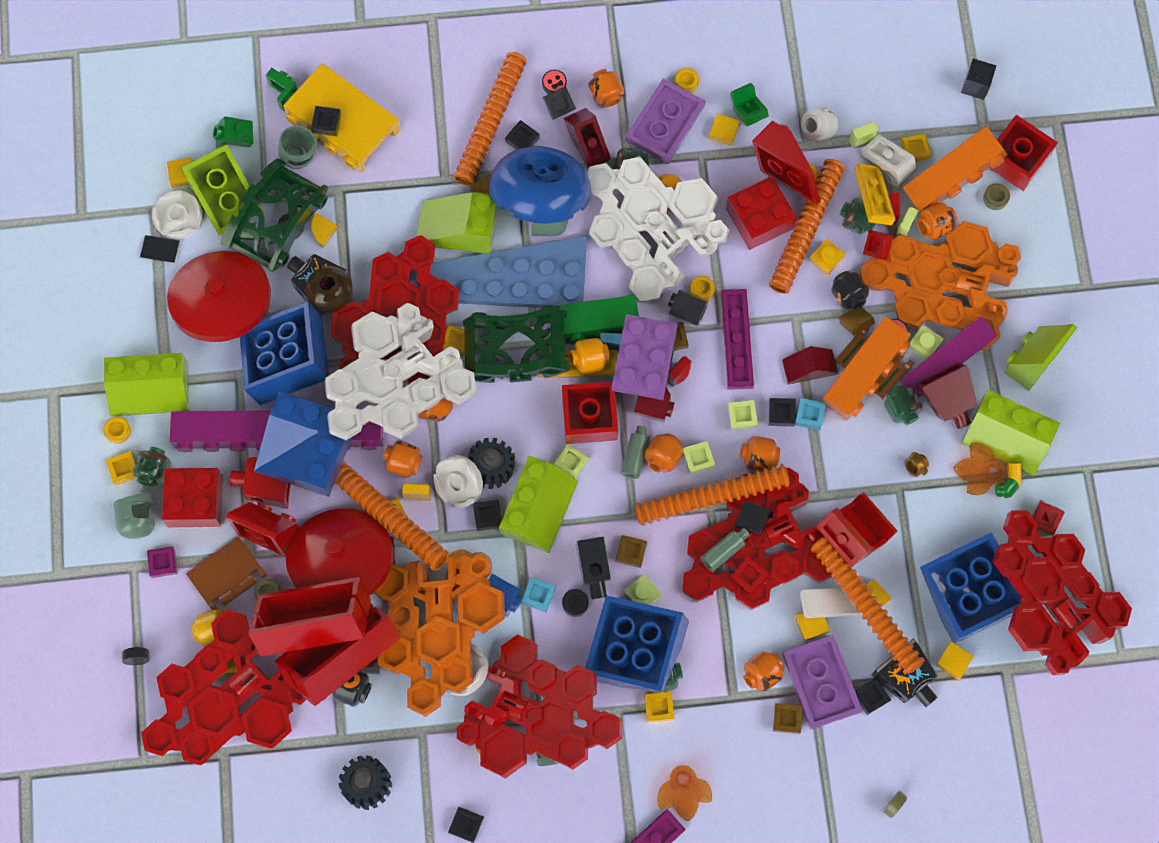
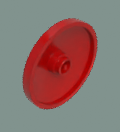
M232 251L211 252L189 261L175 274L167 292L168 309L176 326L186 335L205 342L229 341L250 332L265 317L271 302V287L264 269L255 260L244 254Z
M350 508L328 510L307 520L294 533L286 551V568L295 588L360 577L370 596L384 583L390 573L393 564V546L384 525H381L372 515Z

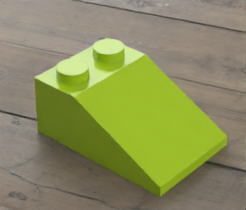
M227 144L180 167L218 235L224 233L232 214L237 217L239 209L244 205L240 200L250 187Z
M476 192L425 200L422 204L416 237L419 235L424 236L435 244V248L491 254L498 206L494 203L490 194Z
M1074 324L1039 326L1035 333L1029 331L1021 341L1024 347L1020 352L1014 350L1006 360L1009 366L1004 373L1030 391L1078 327Z

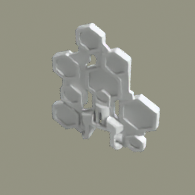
M641 157L623 160L620 169H611L606 163L589 167L587 174L590 180L591 192L603 202L599 215L594 217L589 234L601 248L613 246L619 253L618 256L633 270L634 273L628 287L640 302L644 303L661 299L666 288L674 287L684 278L683 272L672 259L689 244L703 258H707L717 250L719 243L726 242L730 230L722 220L715 221L716 214L713 212L719 197L702 178L678 182L675 190L672 187L666 188ZM615 189H619L624 196L620 209L617 207L619 201L613 195ZM668 207L685 227L678 228L666 214ZM647 231L658 244L654 258L649 253L651 246L639 232ZM666 235H669L674 241V243H672Z
M406 303L398 308L397 318L392 315L386 318L371 312L354 322L351 327L354 350L359 352V359L325 378L326 396L328 399L335 401V409L329 412L327 416L329 433L348 440L359 433L362 426L370 421L382 426L383 432L402 439L417 429V415L435 406L441 399L445 398L460 405L473 397L477 391L474 372L463 368L459 351L455 348L448 347L434 357L422 343L431 338L434 328L433 321L420 316L418 307ZM401 346L402 351L386 361L381 359ZM417 372L430 376L427 380L418 378L403 388L402 382ZM363 401L377 405L375 407L368 405L362 410L356 408Z

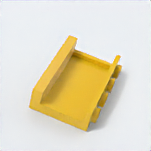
M323 63L283 105L286 119L293 126L300 125L310 131L315 106L340 109L341 118L337 136L313 134H315L316 139L324 144L325 149L332 155L337 153L343 158L344 163L351 169L357 168L361 172L366 169L365 162L384 140L390 134L395 137L401 130L397 117Z

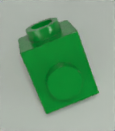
M271 67L266 73L268 84L281 93L277 101L280 109L285 111L283 105L298 90L297 85L289 74L282 70L278 72Z
M748 83L730 92L733 111L747 127L769 117L768 109L756 96L755 86L752 83Z
M224 116L213 128V139L216 140V148L224 144L250 148L254 144L253 122Z

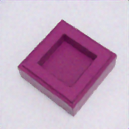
M174 547L147 550L149 576L151 578L178 574Z

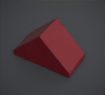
M809 346L782 359L788 385L838 375L832 349Z

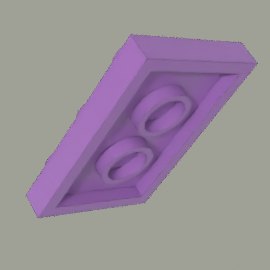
M663 78L627 133L625 141L669 164L704 109L706 101Z
M626 314L611 391L660 400L664 399L678 323Z
M834 635L782 653L801 706H803L802 709L810 730L863 712Z

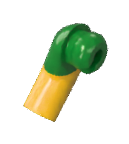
M1008 463V479L1004 484L998 483L995 486L996 496L1007 499L1012 497L1020 488L1021 463Z

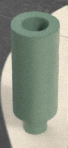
M638 425L636 433H631L621 471V474L625 477L639 479L645 450L649 441V437L646 436L647 427Z
M745 528L738 532L731 531L700 557L702 563L709 571L714 572L745 546L744 540L750 534Z

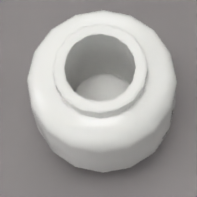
M826 107L808 110L801 120V130L804 136L813 141L831 138L838 128L836 114Z

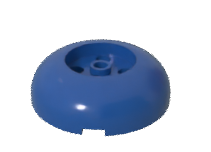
M530 146L510 152L496 164L490 177L489 192L494 203L500 209L506 208L513 212V217L527 222L546 224L569 220L580 209L583 211L590 200L591 186L586 170L571 155L551 147Z

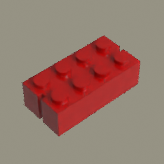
M360 577L258 595L256 601L255 616L252 617L248 634L260 656L364 639L367 625L366 617L369 614L371 598Z
M371 603L368 617H366L367 625L364 639L285 652L274 662L286 684L299 694L301 693L307 701L316 706L400 639L389 615L376 606L374 607Z

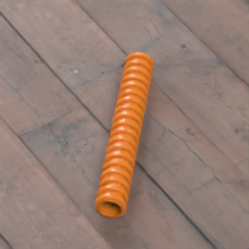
M508 52L506 54V59L500 68L501 72L497 74V79L494 81L495 85L491 88L492 91L489 93V98L486 99V105L483 106V111L480 113V118L477 120V125H475L474 131L471 134L472 138L468 140V145L465 147L466 151L463 152V158L459 161L460 165L457 166V171L453 174L456 181L463 185L470 186L475 183V179L478 176L477 172L481 169L480 165L483 164V159L487 156L486 152L489 151V145L492 144V139L495 137L498 125L501 124V119L504 117V112L507 110V105H509L510 99L513 96L512 92L515 91L518 79L521 78V73L527 64L525 57L517 52Z
M824 160V166L821 167V172L817 176L818 179L815 180L820 203L816 205L806 200V205L802 209L803 212L799 215L800 219L797 220V225L793 228L794 232L790 235L791 239H788L787 246H785L781 259L778 261V266L775 268V273H773L772 279L768 283L778 293L787 294L790 292V287L794 283L793 280L797 276L796 273L800 270L799 266L802 265V260L806 256L805 253L809 250L808 246L811 245L821 219L824 217L830 199H832L839 179H841L842 173L845 170L844 165L838 160Z
M343 461L334 484L339 486L358 505H361L364 510H367L369 515H372L375 520L384 525V528L389 530L392 535H395L398 540H401L402 544L407 545V548L412 550L415 555H418V558L424 560L426 565H430L433 571L443 567L449 558V552L446 549L443 550V547L437 541L432 539L429 534H426L423 529H420L417 524H414V521L409 519L406 514H403L400 509H397L384 495H380L378 490H375L372 485H369L368 481L364 480L361 475H358L355 470Z
M780 464L778 468L772 466L771 470L764 468L763 472L757 470L755 471L756 474L749 472L747 473L748 476L745 477L742 474L737 479L731 477L732 480L730 481L724 479L722 483H719V481H716L715 485L708 483L707 487L701 485L699 486L700 489H695L694 487L689 492L683 490L681 494L675 492L674 496L668 494L667 498L660 496L659 500L653 498L651 502L645 500L643 504L635 503L634 507L638 522L641 526H644L645 522H649V524L653 523V520L659 522L663 517L666 520L671 515L677 517L678 513L685 515L686 511L692 513L693 509L700 511L701 507L709 508L708 505L715 507L717 503L725 504L727 500L733 502L734 498L741 500L742 496L749 498V494L756 496L757 492L763 494L768 489L771 492L773 488L781 489L783 485L789 487L790 481L786 467Z
M825 536L815 542L811 551L817 553L816 557L822 560L821 564L823 566H827L826 571L832 573L831 577L837 580L836 584L838 586H842L841 591L847 593V599H852L851 604L858 607L856 611L863 614V620L867 619V625L873 627L872 632L878 634L877 639L883 641V647H888L887 652L894 655L892 659L899 662L898 667H903L904 675L911 674L917 670L924 662L923 657L919 658V652L913 650V644H909V639L902 636L903 631L897 629V623L893 624L892 616H887L888 611L882 609L883 605L877 602L878 598L876 596H872L873 591L866 588L867 583H862V577L856 575L857 570L851 568Z

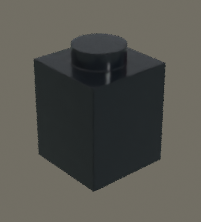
M973 58L961 93L985 100L997 65Z
M680 289L678 293L673 292L668 302V307L671 308L669 314L698 326L710 301Z

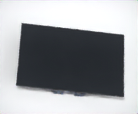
M145 235L140 257L175 263L180 241Z

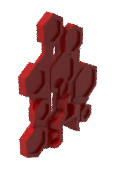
M419 235L406 241L404 251L397 257L387 252L373 258L369 298L363 302V306L355 301L332 313L330 336L343 345L342 352L347 355L340 358L339 369H343L359 359V352L354 350L351 331L354 322L371 312L386 318L391 315L397 318L398 308L406 303L418 307L420 316L433 321L434 328L431 338L422 344L433 357L444 350L447 331L446 318L448 314L458 310L460 291L445 279L440 281L430 274L431 264H434L436 246L424 236ZM413 269L417 271L416 282L420 284V289L409 282L410 271ZM401 346L381 359L388 360L402 351ZM417 372L404 382L409 385L418 378L427 380L430 376Z
M789 467L786 468L790 481L789 487L783 485L781 489L776 487L771 492L769 489L765 490L763 494L757 492L756 496L749 494V498L742 496L741 500H737V498H734L733 502L727 500L726 508L732 511L728 514V519L689 535L687 555L694 560L692 569L684 573L682 593L695 602H699L713 596L714 591L724 587L736 595L735 599L753 610L769 603L770 589L789 583L803 574L817 583L832 578V573L826 571L827 566H823L821 564L822 560L817 559V553L811 551L813 544L824 537L816 527L818 524L800 532L791 513L807 505L809 490L799 482V474ZM745 500L773 512V517L767 520L761 536L748 532L750 536L744 540L745 546L723 563L736 571L743 561L749 557L769 573L752 595L731 579L733 573L724 571L716 575L709 571L700 559L702 555L731 531L738 532L741 530L735 526V523ZM783 542L796 549L790 553L781 550L764 558L765 550Z
M1012 510L1007 513L1003 525V530L1008 535V544L997 546L993 563L1003 577L1008 578L1021 596L1020 603L1022 605L1014 607L1008 631L1023 651H1039L1042 656H1047L1045 666L1053 676L1065 675L1069 673L1070 668H1075L1082 663L1090 652L1076 633L1082 630L1092 644H1102L1114 636L1116 629L1128 626L1132 608L1120 592H1103L1100 589L1099 583L1082 564L1085 548L1074 534H1056L1052 538H1042L1037 531L1038 524L1028 510ZM1028 545H1031L1036 553H1042L1044 557H1035L1028 548ZM1066 586L1076 602H1083L1086 608H1077L1064 591V587ZM1043 605H1045V607H1046V608L1048 609V611L1051 613V615L1053 616V618L1056 620V623H1055V621L1052 619V617L1050 616V614L1047 612V610L1044 608Z
M226 609L211 623L214 641L194 656L195 658L185 667L171 663L156 677L160 697L164 698L167 713L159 720L155 719L141 732L144 751L164 756L169 750L181 751L184 761L201 766L234 735L241 736L245 733L247 742L273 749L292 731L289 714L294 711L292 702L301 705L306 699L301 693L299 694L286 684L280 671L268 679L251 661L258 651L248 634L250 626L247 615ZM234 657L237 672L222 686L211 685L228 670L227 662ZM252 674H254L255 677H253V678L243 687L241 684H242L248 677H250ZM255 692L262 694L241 714L239 713V707ZM187 707L190 721L182 729H176L175 723L184 716L183 709Z
M518 634L501 646V658L495 661L492 666H488L486 678L494 685L501 687L490 709L477 702L470 701L465 705L464 722L457 726L458 741L470 747L476 743V748L480 750V766L504 779L527 764V754L533 755L538 753L574 770L588 760V749L595 746L609 749L623 739L622 720L604 710L599 712L593 709V697L597 695V675L593 671L579 665L565 672L558 669L552 663L543 659L538 660V645L534 641ZM522 681L528 683L530 691L545 698L537 702L522 695ZM574 711H577L578 718L587 722L586 727L581 728L574 724ZM510 720L526 728V734L504 723Z

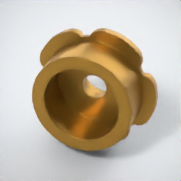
M912 452L909 458L905 460V467L914 477H918L921 474L924 476L928 473L929 461L925 455Z

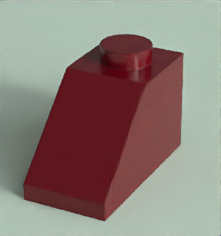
M584 108L563 118L571 140L588 169L590 166L600 165L611 160L596 115L587 108Z
M666 387L663 400L638 396L634 414L665 422L666 416L671 417L675 402L670 401L671 394Z

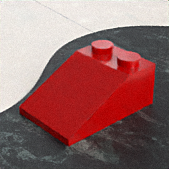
M772 120L752 140L760 171L768 176H773L776 181L818 205L820 198L814 173L792 131L786 125H780Z
M248 502L227 513L226 519L239 537L286 557L288 544L299 528L298 524L295 523L296 519L286 513L277 515L271 512V507L261 502H258L257 505Z

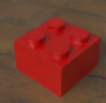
M1015 115L997 139L1007 153L1004 157L1005 160L994 169L990 167L989 169L1024 192L1052 155L1058 142L1018 115Z
M773 176L727 198L725 209L749 250L793 230L797 217Z
M613 381L562 385L566 444L618 440L615 391H611Z
M164 468L162 520L168 528L221 527L223 475L218 468Z

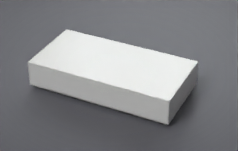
M841 588L806 589L800 592L805 618L854 616L857 613V608L851 604L852 599H847V593H843Z

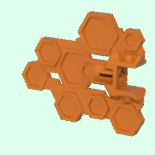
M963 221L953 232L946 236V244L942 243L939 247L916 241L914 238L898 235L892 240L887 260L872 257L860 268V276L869 289L880 292L883 289L893 291L896 300L894 309L897 319L902 320L907 327L918 329L923 323L930 321L938 323L943 327L956 328L963 331L982 316L998 335L981 349L982 351H987L1000 339L1001 334L998 327L1004 322L1008 311L1005 301L985 296L988 284L992 282L1008 287L1018 274L1017 263L1020 261L1021 255L1018 246L1005 243L999 249L998 244L991 241L987 227ZM952 262L976 268L977 270L973 272L954 267ZM899 273L908 276L911 287L907 286L904 280L895 278V274ZM948 291L967 296L970 308L963 306L961 300L942 294Z
M479 554L473 558L467 555L448 558V580L429 582V568L421 561L409 562L402 568L392 564L388 577L374 592L377 597L389 602L388 615L400 637L389 649L378 656V665L397 675L402 673L411 678V687L407 689V708L424 717H427L441 707V697L447 690L458 694L473 683L471 639L475 637V630L484 634L505 619L504 593L491 587L490 581L486 579V577L492 574L491 561L488 558ZM414 597L425 602L426 624L421 627L420 608L414 606ZM457 598L458 623L453 621V601ZM420 660L431 665V677L429 679L425 678V668L420 665Z

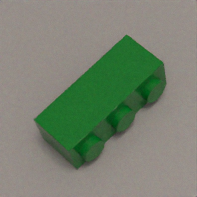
M636 295L559 305V309L567 311V317L564 318L565 343L569 342L570 344H575L577 341L584 339H600L601 333L622 334L626 314L639 316Z

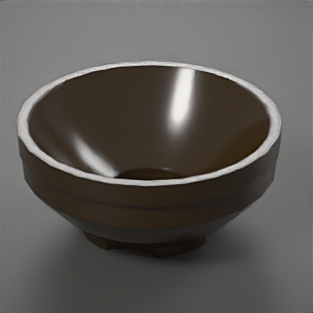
M324 266L318 268L307 279L306 295L310 304L317 310L322 312L338 311L344 308L352 298L353 285L351 279L345 271L338 267ZM332 278L335 281V286L331 290H323L320 287L323 279Z

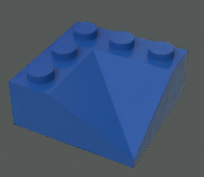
M308 301L262 319L254 329L240 337L244 390L259 405L275 400L279 391L291 394L323 382L329 376L323 320Z
M279 391L268 418L254 472L329 497L352 437L344 440L329 433L327 416L334 409Z
M992 532L920 567L941 622L954 644L1011 617L1014 607L1022 605L1019 593L1008 578L1003 577L993 563L996 549L999 545Z
M606 595L585 668L593 671L597 675V682L662 693L682 649L689 620L683 612Z

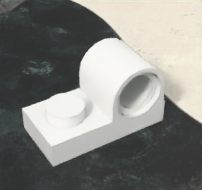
M881 135L876 136L861 149L863 157L881 167L884 178L894 187H898L916 172L914 156Z

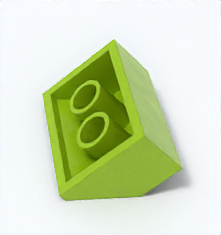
M183 353L104 358V386L111 417L189 411L188 361Z
M987 390L979 403L962 444L1007 465L1008 463H1021V471L1034 477L1052 444L1060 422Z
M529 455L500 524V535L550 553L578 480L557 466Z

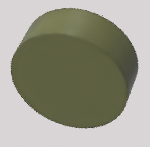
M997 183L988 186L983 195L985 205L992 210L1003 209L1010 199L1009 190L1004 185Z
M264 579L256 585L254 596L257 600L258 595L282 590L276 581Z
M899 790L884 808L883 813L889 818H893L906 802L907 796Z

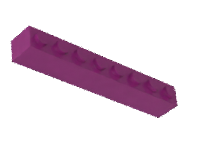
M271 410L171 411L169 442L179 452H192L193 449L217 452L219 448H230L229 450L234 452L245 451V448H256L257 451H260ZM369 421L362 426L359 433L352 437L348 450H350V447H361L362 450L371 451L376 450L377 447H383V427Z

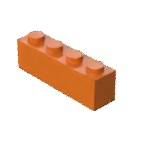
M985 126L902 188L919 212H921L923 209L936 203H942L947 198L953 199L962 192L961 188L966 184L977 182L983 177L982 173L990 167L994 169L1002 164L1007 153L988 127Z
M885 316L825 394L822 403H826L827 407L847 421L851 415L857 417L864 407V404L861 402L867 395L872 397L880 386L877 383L882 375L887 377L895 366V363L892 362L898 354L903 356L911 344L908 340L911 334Z

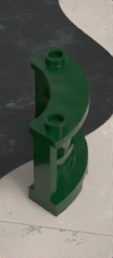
M279 158L272 161L260 173L261 180L256 185L251 184L240 200L244 205L239 209L237 217L232 214L220 242V245L228 249L231 247L264 265L271 272L287 264L290 257L288 253L301 229L318 209H322L328 200V196H326L328 186L323 184L320 187L285 167L286 163ZM271 190H275L276 195L269 196L268 193ZM303 196H310L308 200L301 199ZM286 198L289 219L277 225L264 228L265 219L259 204L261 202L276 203ZM252 216H257L259 218L257 229H255L256 222H249ZM241 239L254 240V248L242 242ZM262 239H264L268 252L271 244L277 245L272 258L259 251Z
M547 305L543 309L519 315L490 316L483 312L473 313L472 316L463 320L465 369L474 372L475 382L495 383V378H510V383L532 381V376L543 375L544 378H549L569 371L570 360L565 359L564 318L567 317V311L558 309L554 305ZM550 323L551 329L549 327L545 330L542 329L544 324ZM475 328L489 330L488 335L479 333L480 337L488 343L487 346L475 343ZM551 330V336L544 340V338H546L549 335ZM517 332L525 335L536 344L524 353L520 364H515L508 353L498 349ZM475 349L482 351L477 363H475ZM535 354L538 359L530 362V357ZM494 355L505 358V363L503 365H496V362L500 359Z

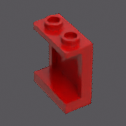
M864 492L840 510L838 508L832 510L816 526L851 568L883 547L897 533V529Z

